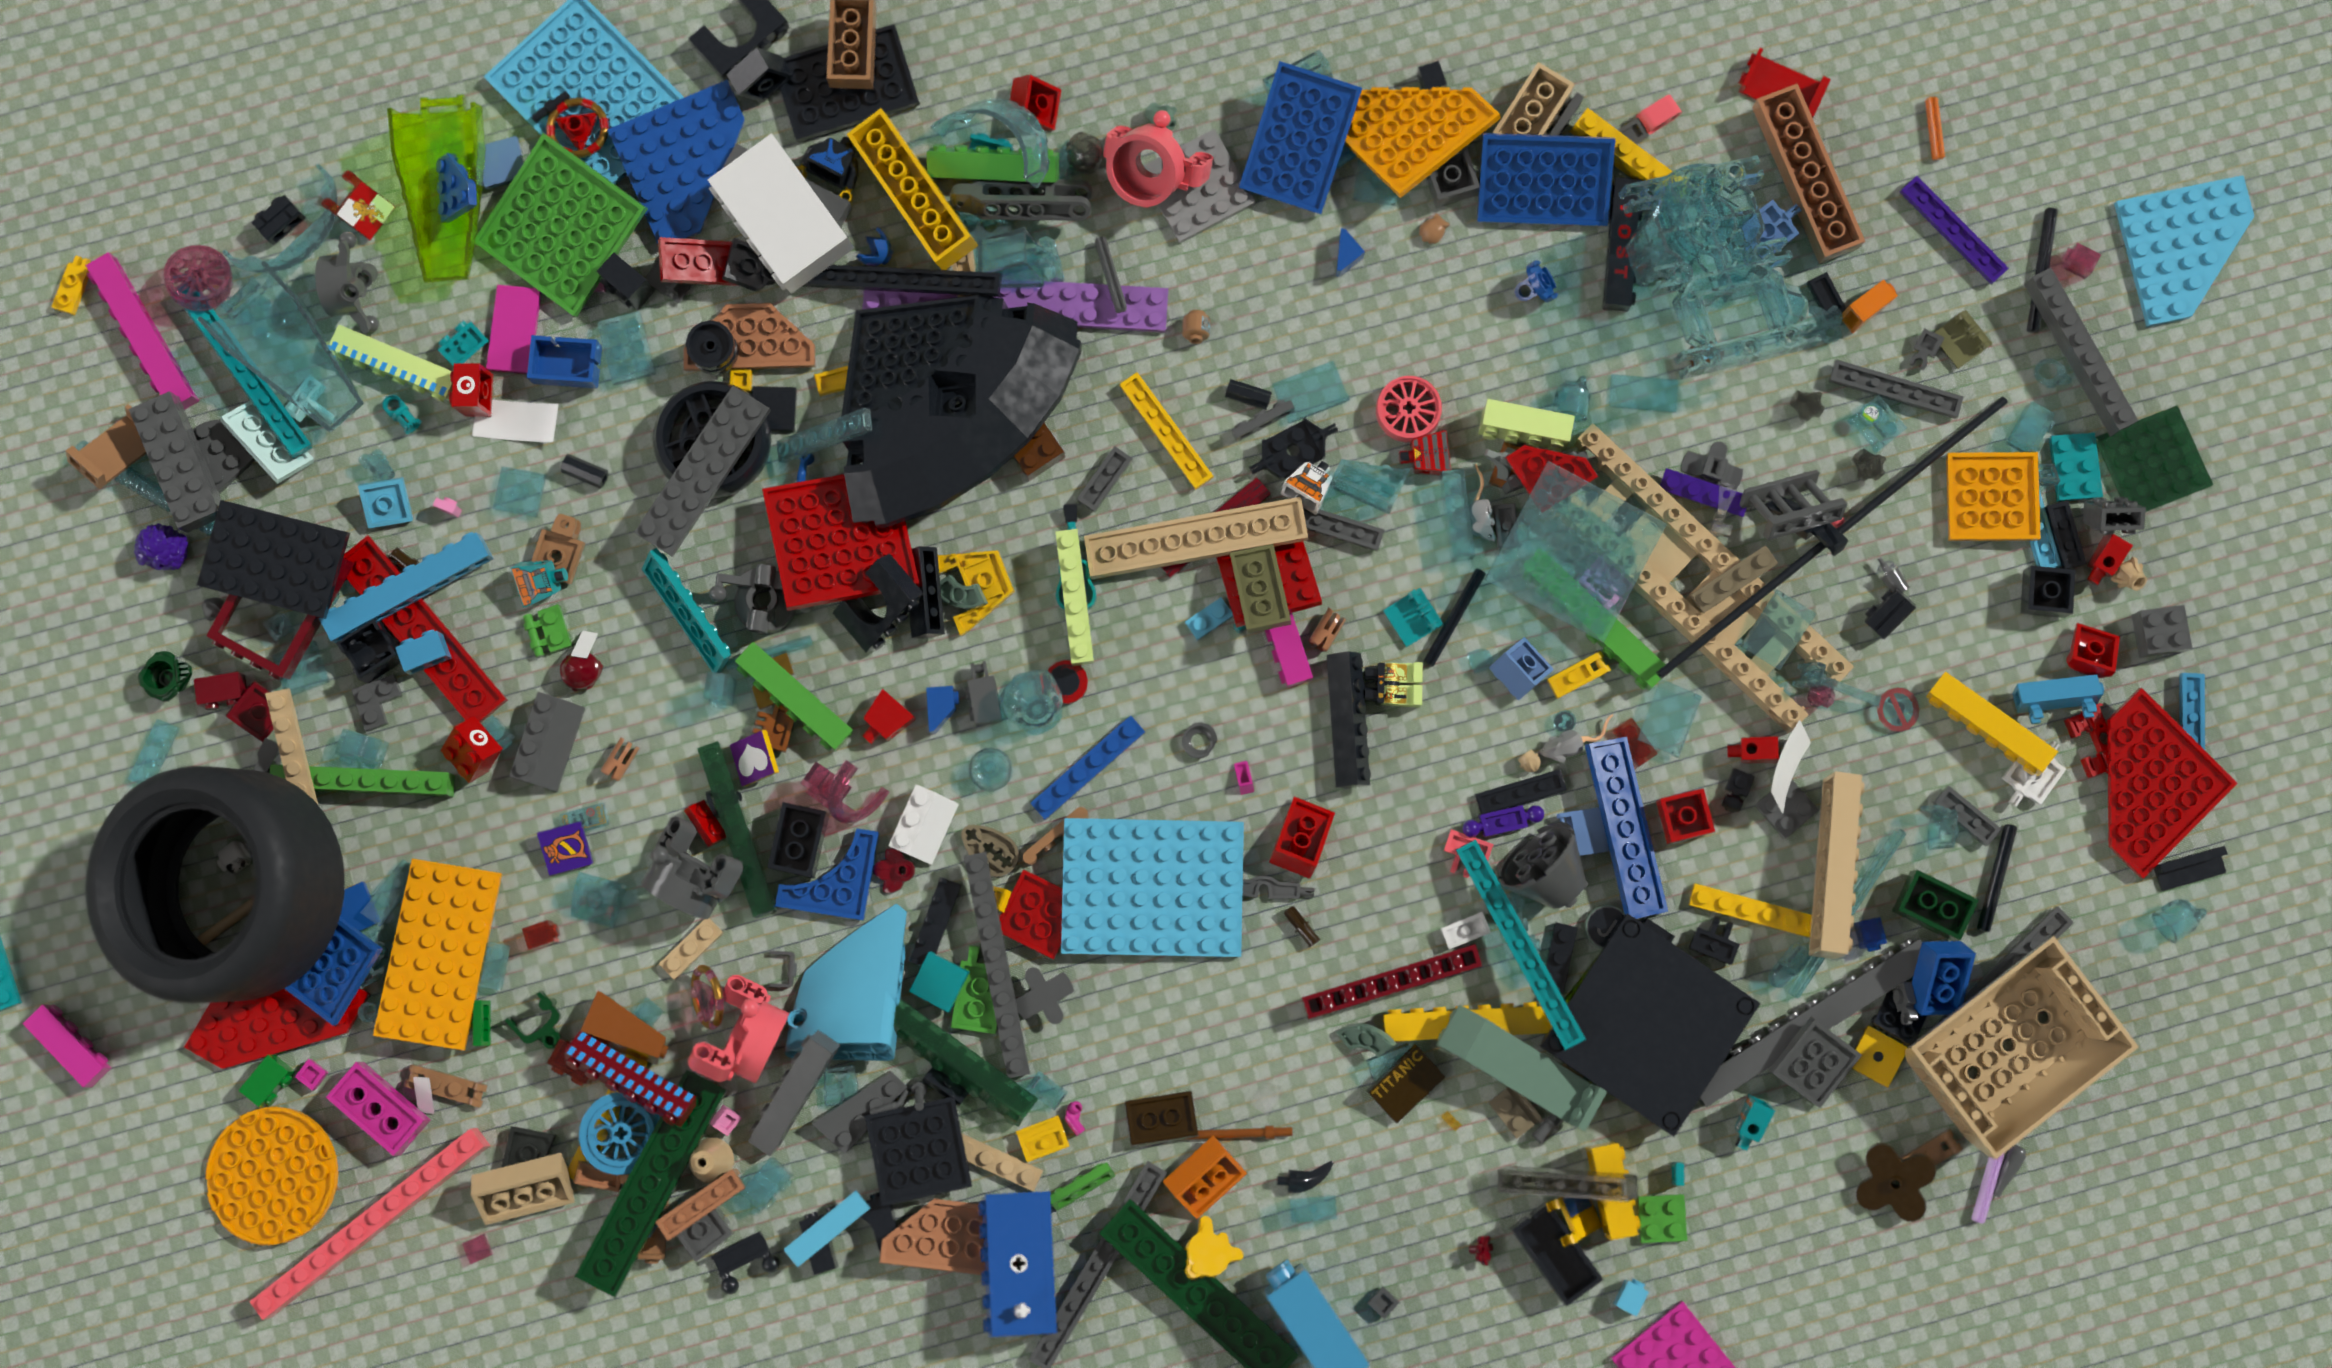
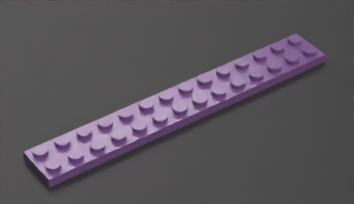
M1002 279L1000 295L997 297L1003 298L1008 308L1027 306V302L1035 303L1078 321V328L1166 333L1168 288L1121 285L1127 305V310L1121 313L1115 312L1108 285ZM864 290L862 310L958 298V295Z

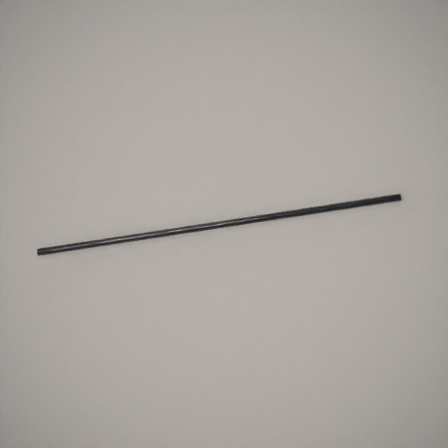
M2003 396L1837 527V529L1842 534L1847 532L2008 403L2007 399ZM1821 542L1817 543L1656 672L1658 677L1664 678L1827 547Z

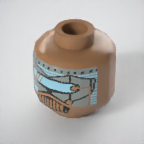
M1191 310L1184 316L1182 335L1185 339L1189 340L1192 344H1200L1209 338L1211 319L1204 311Z

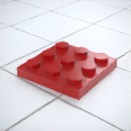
M1023 869L1009 897L1005 912H1002L1000 915L1003 935L1054 960L1061 947L1063 888Z

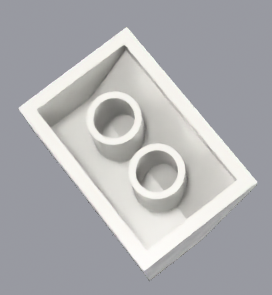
M916 784L889 843V847L932 865L959 804Z

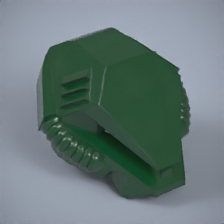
M169 651L156 652L148 659L144 668L138 674L139 686L144 688L150 697L170 702L177 694L186 689L192 676V666L189 663L175 659V655Z

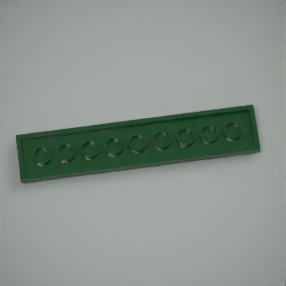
M687 1069L678 1087L696 1096L695 1108L681 1127L675 1124L670 1125L660 1117L574 1276L614 1298L619 1294L655 1227L656 1221L659 1219L685 1171L693 1151L699 1145L727 1092L726 1089Z
M1130 1198L1099 1232L1103 1238L1244 1368H1289L1299 1356L1292 1347L1216 1277L1188 1278L1185 1274L1186 1260L1188 1259L1187 1251Z

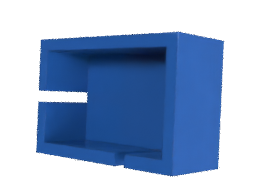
M531 335L527 379L532 384L598 389L600 369L596 365L601 364L602 345L594 339L555 337L554 340L551 336Z

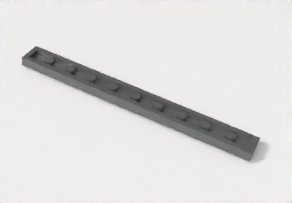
M987 852L964 856L1007 1078L1030 1074V1068Z
M1147 1161L1120 1208L1130 1198L1144 1211L1167 1172ZM1102 1237L1057 1311V1333L1043 1335L1029 1358V1361L1041 1368L1052 1367L1118 1256L1119 1251L1105 1238Z

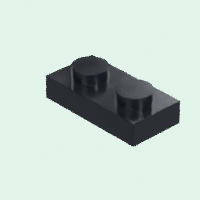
M937 1061L922 1080L944 1097L954 1096L958 1107L973 1089V1086Z

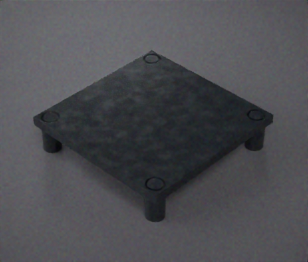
M1626 913L1621 922L1616 925L1614 933L1567 1003L1586 1040L1565 1051L1553 1027H1551L1549 1032L1543 1036L1540 1047L1666 1133L1675 1137L1761 1003Z

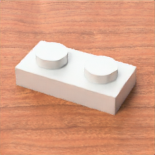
M1483 912L1440 929L1448 949L1491 933Z

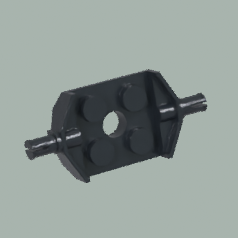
M1303 418V421L1266 440L1262 439V459L1258 463L1249 466L1252 475L1264 469L1265 471L1268 470L1275 477L1284 480L1291 476L1305 462H1309L1312 465L1325 458V440L1327 436L1338 432V428L1333 423L1323 429L1308 419ZM1289 446H1297L1300 450L1299 454L1296 456L1289 455L1287 452Z

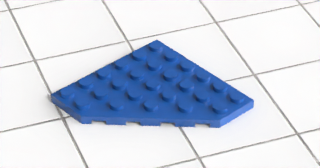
M728 80L607 129L639 202L648 208L645 216L657 243L660 237L688 239L700 234L703 229L705 219L715 199L709 190L712 185L708 179L724 168V164L736 145L745 123V118Z

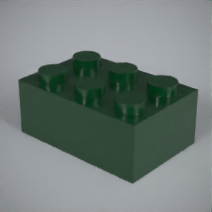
M1913 870L1910 871L1892 912L1951 941H1961L1979 899L1926 873Z

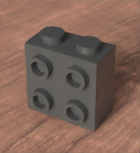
M2096 497L2093 498V501H2084L2083 523L2090 526L2092 530H2100L2101 534H2114L2116 530H2121L2122 533L2133 534L2136 533V530H2144L2146 507L2138 505L2137 501L2128 500L2127 497H2114V501H2107L2106 498Z

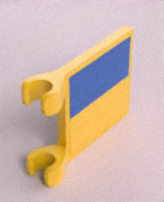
M1584 1184L1546 1203L1549 1212L1561 1208L1571 1233L1560 1238L1564 1247L1577 1243L1578 1240L1602 1227Z

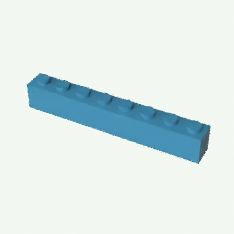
M477 532L468 533L456 544H447L442 548L441 552L425 556L422 559L423 562L405 567L401 574L385 578L379 586H371L363 591L364 594L357 598H348L343 602L344 605L338 608H330L326 619L319 618L330 641L338 642L372 619L381 621L493 560L494 558L483 537Z

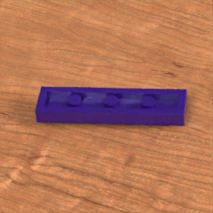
M1665 468L1660 486L1666 492L1744 517L1747 507L1742 508L1739 505L1743 493Z

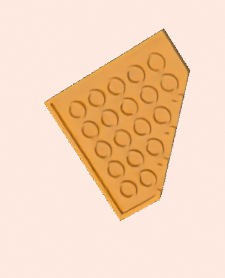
M1371 87V90L1361 91L1344 144L1399 198H1402L1500 120L1501 117L1500 113L1472 87H1463V90H1450V87H1432V90H1420L1419 87H1402L1401 90H1389V87Z

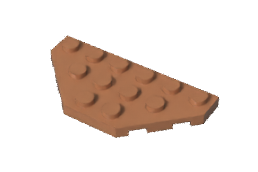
M771 303L726 304L713 320L725 325L737 341L739 354L736 363L731 369L816 367L814 343L802 334ZM685 346L684 370L701 371L687 354Z
M933 1199L882 1240L879 1263L981 1275V1272L985 1271V1262L980 1260V1248L984 1247V1239L979 1237V1225L983 1224V1215L979 1216L978 1204ZM1016 1260L1012 1262V1266L1017 1268L1018 1263Z

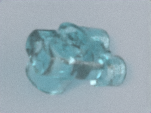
M376 449L371 454H363L358 459V462L364 469H369L373 473L372 479L374 482L389 480L395 476L389 461L386 460L387 456L381 449Z

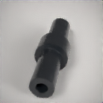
M565 90L553 100L549 99L544 103V107L531 115L536 123L549 113L556 110L559 104L571 98Z

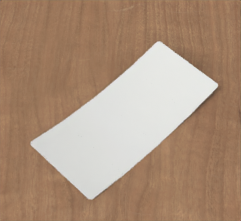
M492 400L491 417H475L472 436L516 441L553 442L558 404Z
M1800 720L1791 732L1782 750L1773 778L1771 793L1782 814L1792 777L1801 758L1811 744Z

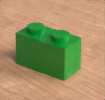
M267 1055L238 1091L257 1107L271 1106L277 1100L278 1092L292 1082V1075L296 1071L277 1055Z

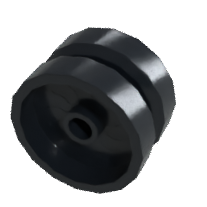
M711 320L700 322L687 335L685 343L687 354L702 372L711 375L723 374L736 363L739 354L737 341L729 329L722 323Z

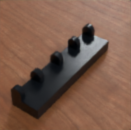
M940 877L938 880V885L909 962L922 966L929 951L937 954L962 887L961 884Z

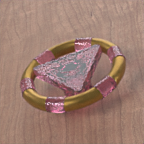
M699 965L694 969L691 978L692 1002L701 1024L709 1030H715L721 1025L723 1019L724 1002L726 999L725 991L714 971L707 965ZM703 973L707 977L711 986L700 981V976ZM715 1005V1017L711 1021V1018L714 1014L713 1007Z

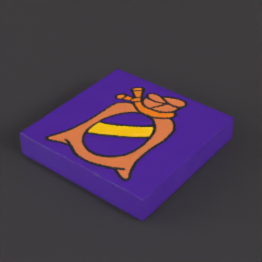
M581 820L537 832L549 876L594 863Z

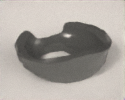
M1202 722L1189 726L1182 738V746L1185 752L1190 757L1197 759L1207 757L1217 742L1215 730L1209 724ZM1203 733L1211 741L1207 750H1197L1192 746L1191 739L1195 734Z

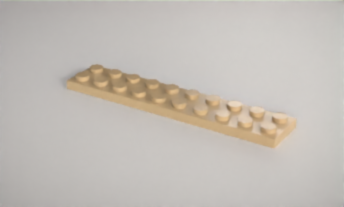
M1301 497L1084 536L1091 580L1230 555L1231 552L1273 544L1275 547L1309 540Z

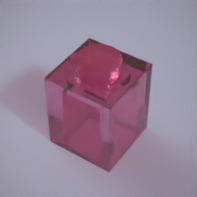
M2076 243L2072 248L2068 247L2062 257L2065 261L2061 268L2086 279L2093 272L2101 254L2080 243Z

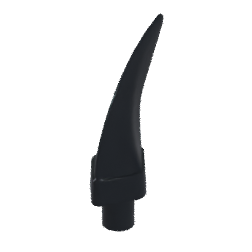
M1331 1160L1313 1171L1288 1170V1176H1277V1185L1287 1186L1288 1193L1308 1191L1325 1179L1334 1162Z

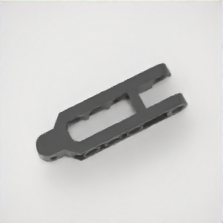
M979 180L973 184L954 185L950 191V205L956 211L973 214L982 220L1082 221L1090 215L1091 205L1089 200L1092 196V187L1085 180H1057L1056 183ZM997 187L1000 189V193L993 194L989 189ZM1013 187H1018L1022 190V192L1020 194H1014L1011 192V189ZM1038 187L1044 192L1038 195L1033 193L1032 190ZM1078 188H1083L1087 193L1079 195L1075 191ZM957 202H963V205L959 206ZM990 204L996 205L998 210L990 211L987 209V206ZM1010 205H1017L1020 210L1014 212L1008 207ZM1033 205H1038L1042 208V210L1039 212H1034L1030 209V207ZM1080 205L1086 210L1079 213L1074 210V207Z

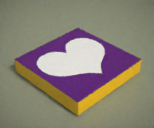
M767 730L759 731L730 744L742 787L779 773Z

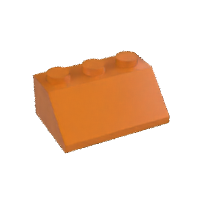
M1213 1135L1165 1178L1163 1183L1179 1202L1198 1219L1247 1175V1172Z

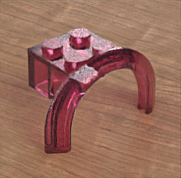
M847 760L844 761L836 774L815 762L800 783L807 788L805 793L828 808L835 820L845 824L856 823L867 818L882 804L890 793L887 789L881 787L874 798L857 812L844 804L842 801L852 788L848 783L858 770L856 766Z

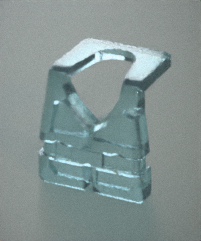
M854 1064L837 1068L827 1067L824 1072L825 1106L840 1105L850 1096L860 1092L858 1091L859 1084ZM848 1070L841 1081L836 1079L831 1073Z

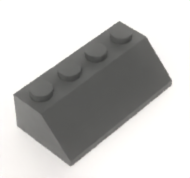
M537 692L509 777L558 792L586 708Z

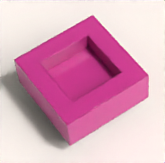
M308 1059L295 1078L312 1091H315L329 1072L314 1060Z

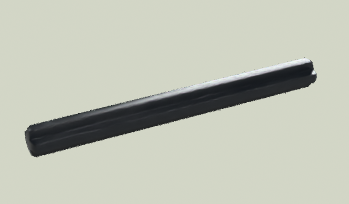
M2048 207L2044 213L2035 275L2050 267L2058 209ZM2031 298L2026 330L2029 333H2038L2042 316Z

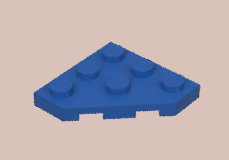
M450 153L440 157L436 164V170L439 173L437 191L440 194L438 212L441 215V222L444 223L452 222L477 206L476 183L468 179L467 170L463 165L457 163V156Z

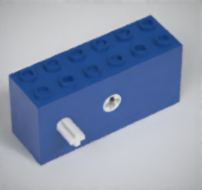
M1050 1191L986 1194L978 1202L979 1216L983 1215V1224L979 1225V1237L984 1239V1247L980 1248V1260L985 1262V1271L981 1272V1284L986 1286V1294L982 1295V1308L987 1309V1318L983 1319V1332L988 1333V1338L1057 1333ZM1017 1260V1263H1021V1267L1016 1268L1012 1266V1262Z

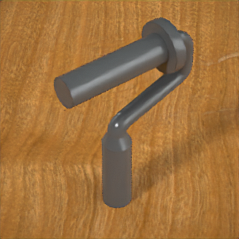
M916 1081L907 1086L898 1102H890L870 1109V1114L897 1109L903 1104L911 1090L915 1095V1109L922 1110L924 1108V1095L927 1092V1085L922 1081Z

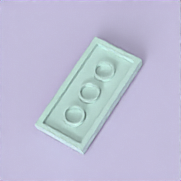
M251 400L221 416L220 422L277 484L313 464L314 458L307 451L295 458L290 456Z

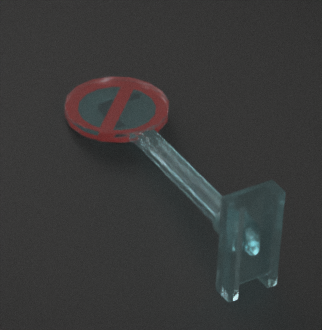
M1824 663L1798 664L1797 669L1802 670L1800 680L1792 682L1793 686L1798 688L1825 686L1877 706L1879 720L1891 731L1902 732L1909 730L1915 725L1919 717L1920 708L1918 700L1906 688L1896 687L1888 689L1881 697L1826 677V674H1824L1826 664Z

